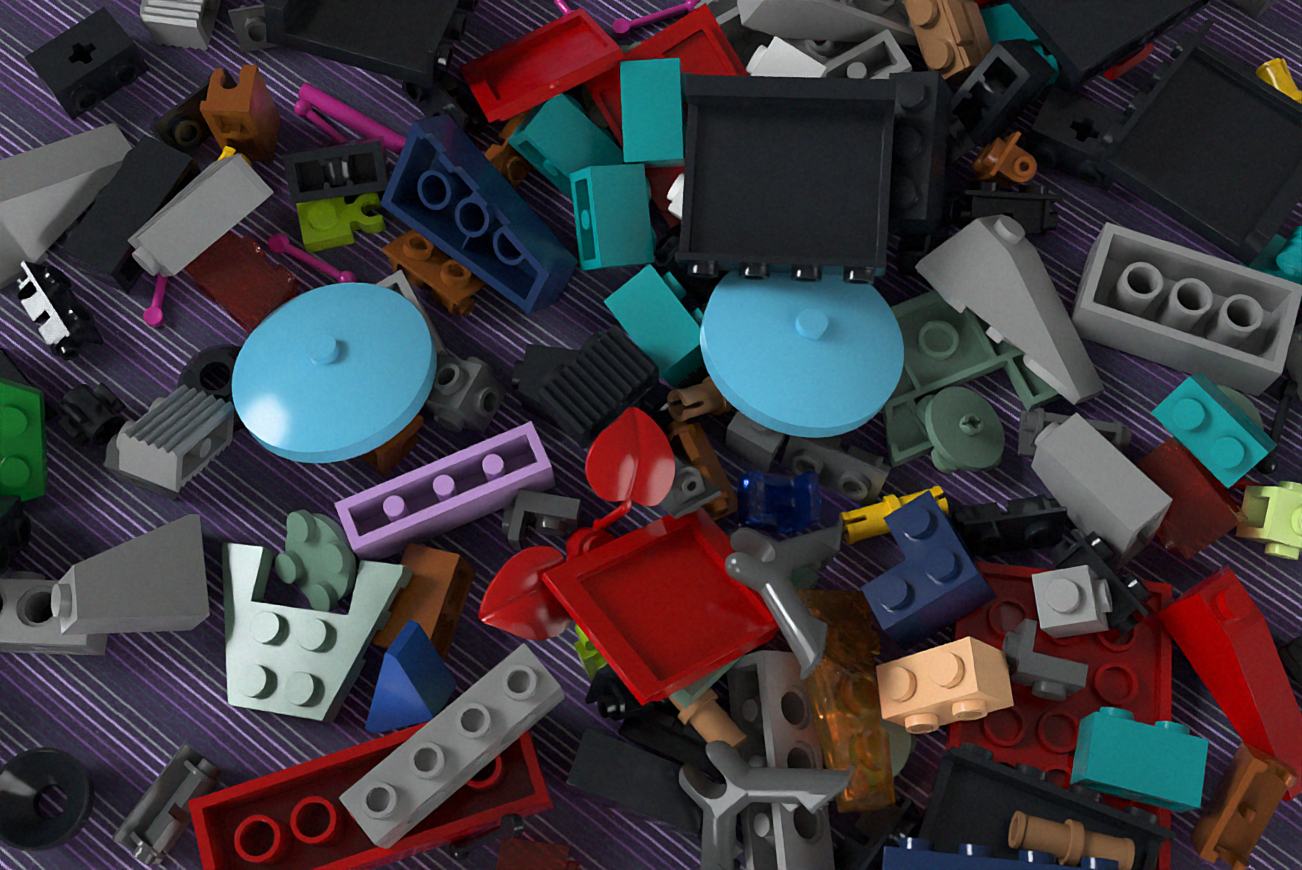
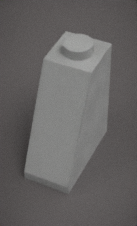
M239 153L212 162L127 240L136 249L132 256L143 269L153 276L158 272L162 277L174 276L264 202L273 193V190Z
M1077 412L1062 424H1059L1057 421L1049 424L1034 442L1037 448L1031 467L1061 507L1066 506L1068 510L1067 515L1077 529L1083 530L1087 536L1092 531L1097 532L1112 548L1116 555L1109 561L1119 570L1152 542L1173 499Z
M188 514L73 565L52 589L51 609L54 617H60L61 635L189 631L210 615L200 514Z

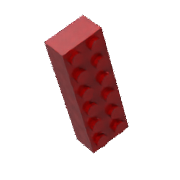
M428 722L189 800L203 870H372L490 830L501 825V819L504 815L517 813L522 818L552 809L554 805L531 729H528L389 849L374 845L338 797Z

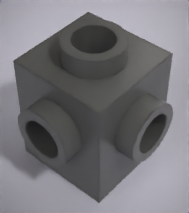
M437 354V369L434 383L423 406L434 415V420L453 432L460 433L465 428L484 434L494 414L498 411L507 390L493 377L495 371L486 362L471 356L465 361Z

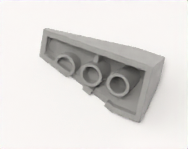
M737 0L743 26L779 38L865 42L884 30L889 29L897 44L919 46L903 0Z
M115 122L0 160V290L27 275L21 266L23 261L41 265L49 256L45 251L64 232L69 235L73 227L80 224L77 218L95 201L98 192L107 186L118 172L125 155L133 148Z
M1003 214L977 218L922 258L915 266L942 298L959 313H962L968 307L987 322L990 327L985 334L995 342L999 343L1003 340L1025 353L1023 360L1026 367L1072 404L1076 405L1098 397L1105 390L1036 248L1024 237V229L1014 219Z

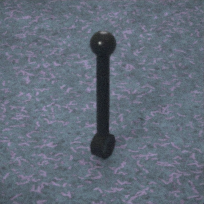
M1286 379L1281 386L1279 392L1280 401L1269 436L1277 446L1256 464L1258 472L1263 475L1273 474L1277 469L1275 454L1291 399L1294 397L1298 387V383L1290 379Z
M517 813L504 815L501 819V825L468 840L459 839L451 842L449 846L450 856L454 860L462 861L469 856L471 850L502 836L506 838L520 836L524 829L522 817Z

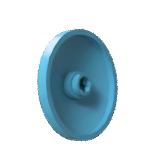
M730 271L717 284L711 294L700 327V345L703 360L711 379L722 395L751 420L766 428L792 436L807 438L831 437L852 431L867 423L888 401L898 384L903 369L904 345L902 334L889 305L871 284L843 282V275L822 274V281L798 282L791 280V273L770 272V279L747 280L739 278V271Z
M355 282L332 284L316 288L292 298L279 306L260 322L245 341L237 357L232 375L234 405L239 417L251 435L263 447L278 456L303 463H330L354 458L392 439L420 411L429 396L436 375L437 353L435 343L422 314L408 299L393 290L374 284Z

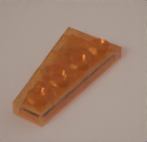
M796 589L805 606L813 611L812 617L828 625V635H826L827 640L825 641L826 645L823 656L824 661L820 662V665L816 666L812 674L808 675L809 678L804 679L827 769L846 770L850 765L855 766V774L850 787L845 788V792L839 793V796H835L838 811L841 813L884 808L895 803L889 733L880 727L879 709L881 705L878 681H876L874 656L880 654L881 649L879 632L871 630L870 612L873 610L863 591Z

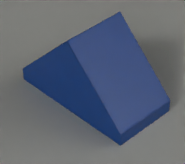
M409 620L385 652L365 729L372 733L431 721L440 713L457 686V683L423 628L415 621Z

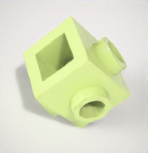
M1279 481L1278 487L1246 486L1236 536L1266 544L1265 554L1298 560L1299 552H1302V484Z

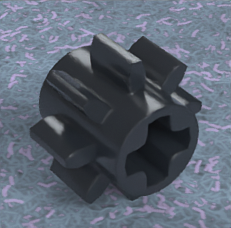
M100 383L95 390L87 384H82L70 390L63 397L59 410L65 417L60 419L57 425L81 447H84L89 440L94 445H104L116 433H119L125 421L119 413L126 408V405L104 383Z

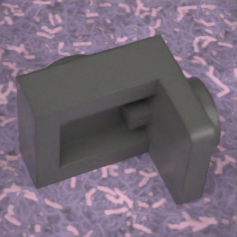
M1025 618L1014 629V632L1007 631L1002 645V651L1006 654L1010 682L1032 687L1031 693L1033 695L1057 701L1065 700L1066 695L1071 696L1084 688L1088 665L1033 652L1037 621Z

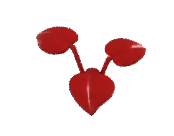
M628 407L616 421L598 435L588 451L585 472L592 490L603 500L610 502L621 501V504L603 519H596L593 527H579L569 535L566 541V554L568 556L566 562L615 540L610 533L606 532V529L630 511L632 501L644 506H655L663 501L671 489L675 476V461L671 446L660 426L639 408ZM538 545L521 550L511 557L489 584L480 605L479 619L488 625L529 640H547L561 634L570 626L573 618L542 581L544 572L565 563L564 557L559 550L550 546Z

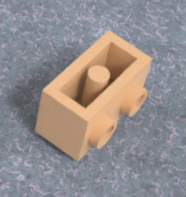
M966 637L876 666L882 719L904 726L909 733L922 734L933 732L942 725L960 720L980 719L989 712L1014 706L1005 652L972 637Z

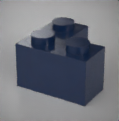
M929 490L883 518L906 560L860 588L883 631L904 651L909 650L997 597L951 518Z

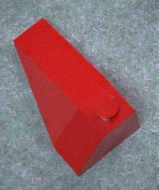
M1226 564L1194 585L1156 614L1243 742L1297 769V775L1299 776L1293 788L1288 787L1282 798L1284 802L1290 801L1302 792V714L1263 614L1232 569Z

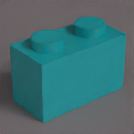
M680 58L620 62L625 164L644 163V168L685 166L687 138L685 103H688L685 96L686 75H692V72L684 73Z
M561 93L534 106L508 138L507 142L573 202L570 173L589 166L621 165L624 161V153L618 147V141L612 133L605 128L597 127L583 113L584 110L581 104L575 98Z
M644 163L589 166L570 173L581 271L625 268L655 263L656 234L650 225L648 207L651 198V187L649 180L645 177Z
M648 264L604 300V303L635 344L659 366V375L671 386L675 387L704 363L700 345V327L704 313L699 308H696L693 312L689 311L681 300L688 293L670 271L662 276L651 264Z
M1202 371L1189 376L1151 412L1228 489L1277 446Z
M1101 707L1099 712L1095 711L1080 720L1070 785L1086 787L1096 792L1178 813L1198 809L1201 804L1209 740L1190 735V728L1183 724L1156 721L1155 726L1134 721V714L1130 711L1114 707Z

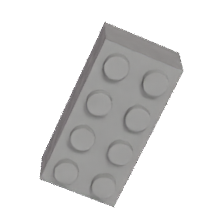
M1106 222L1089 250L1069 317L1078 336L1192 375L1202 371L1213 382L1259 396L1283 372L1302 297V285Z

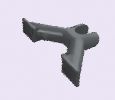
M839 519L832 527L782 541H776L755 529L746 527L739 528L730 539L731 547L736 552L726 557L725 569L727 574L733 580L753 589L762 596L801 665L800 678L802 680L809 678L808 675L812 674L816 666H819L820 662L824 661L823 656L826 645L825 641L827 640L826 635H828V625L812 617L813 611L805 606L790 580L791 572L805 567L815 572L819 569L821 571L827 569L826 566L830 565V562L834 560L833 558L837 556V553L841 552V539H843L842 535L845 526L843 519Z
M714 740L708 743L705 748L706 754L710 761L724 775L726 784L712 782L696 766L690 763H685L679 771V784L682 789L703 810L700 870L740 869L741 861L736 857L743 852L745 847L736 839L737 814L751 802L781 803L789 812L799 804H803L811 814H818V810L823 809L825 805H829V801H834L835 796H839V793L845 792V788L850 787L855 774V766L850 765L846 770L752 767L727 742Z

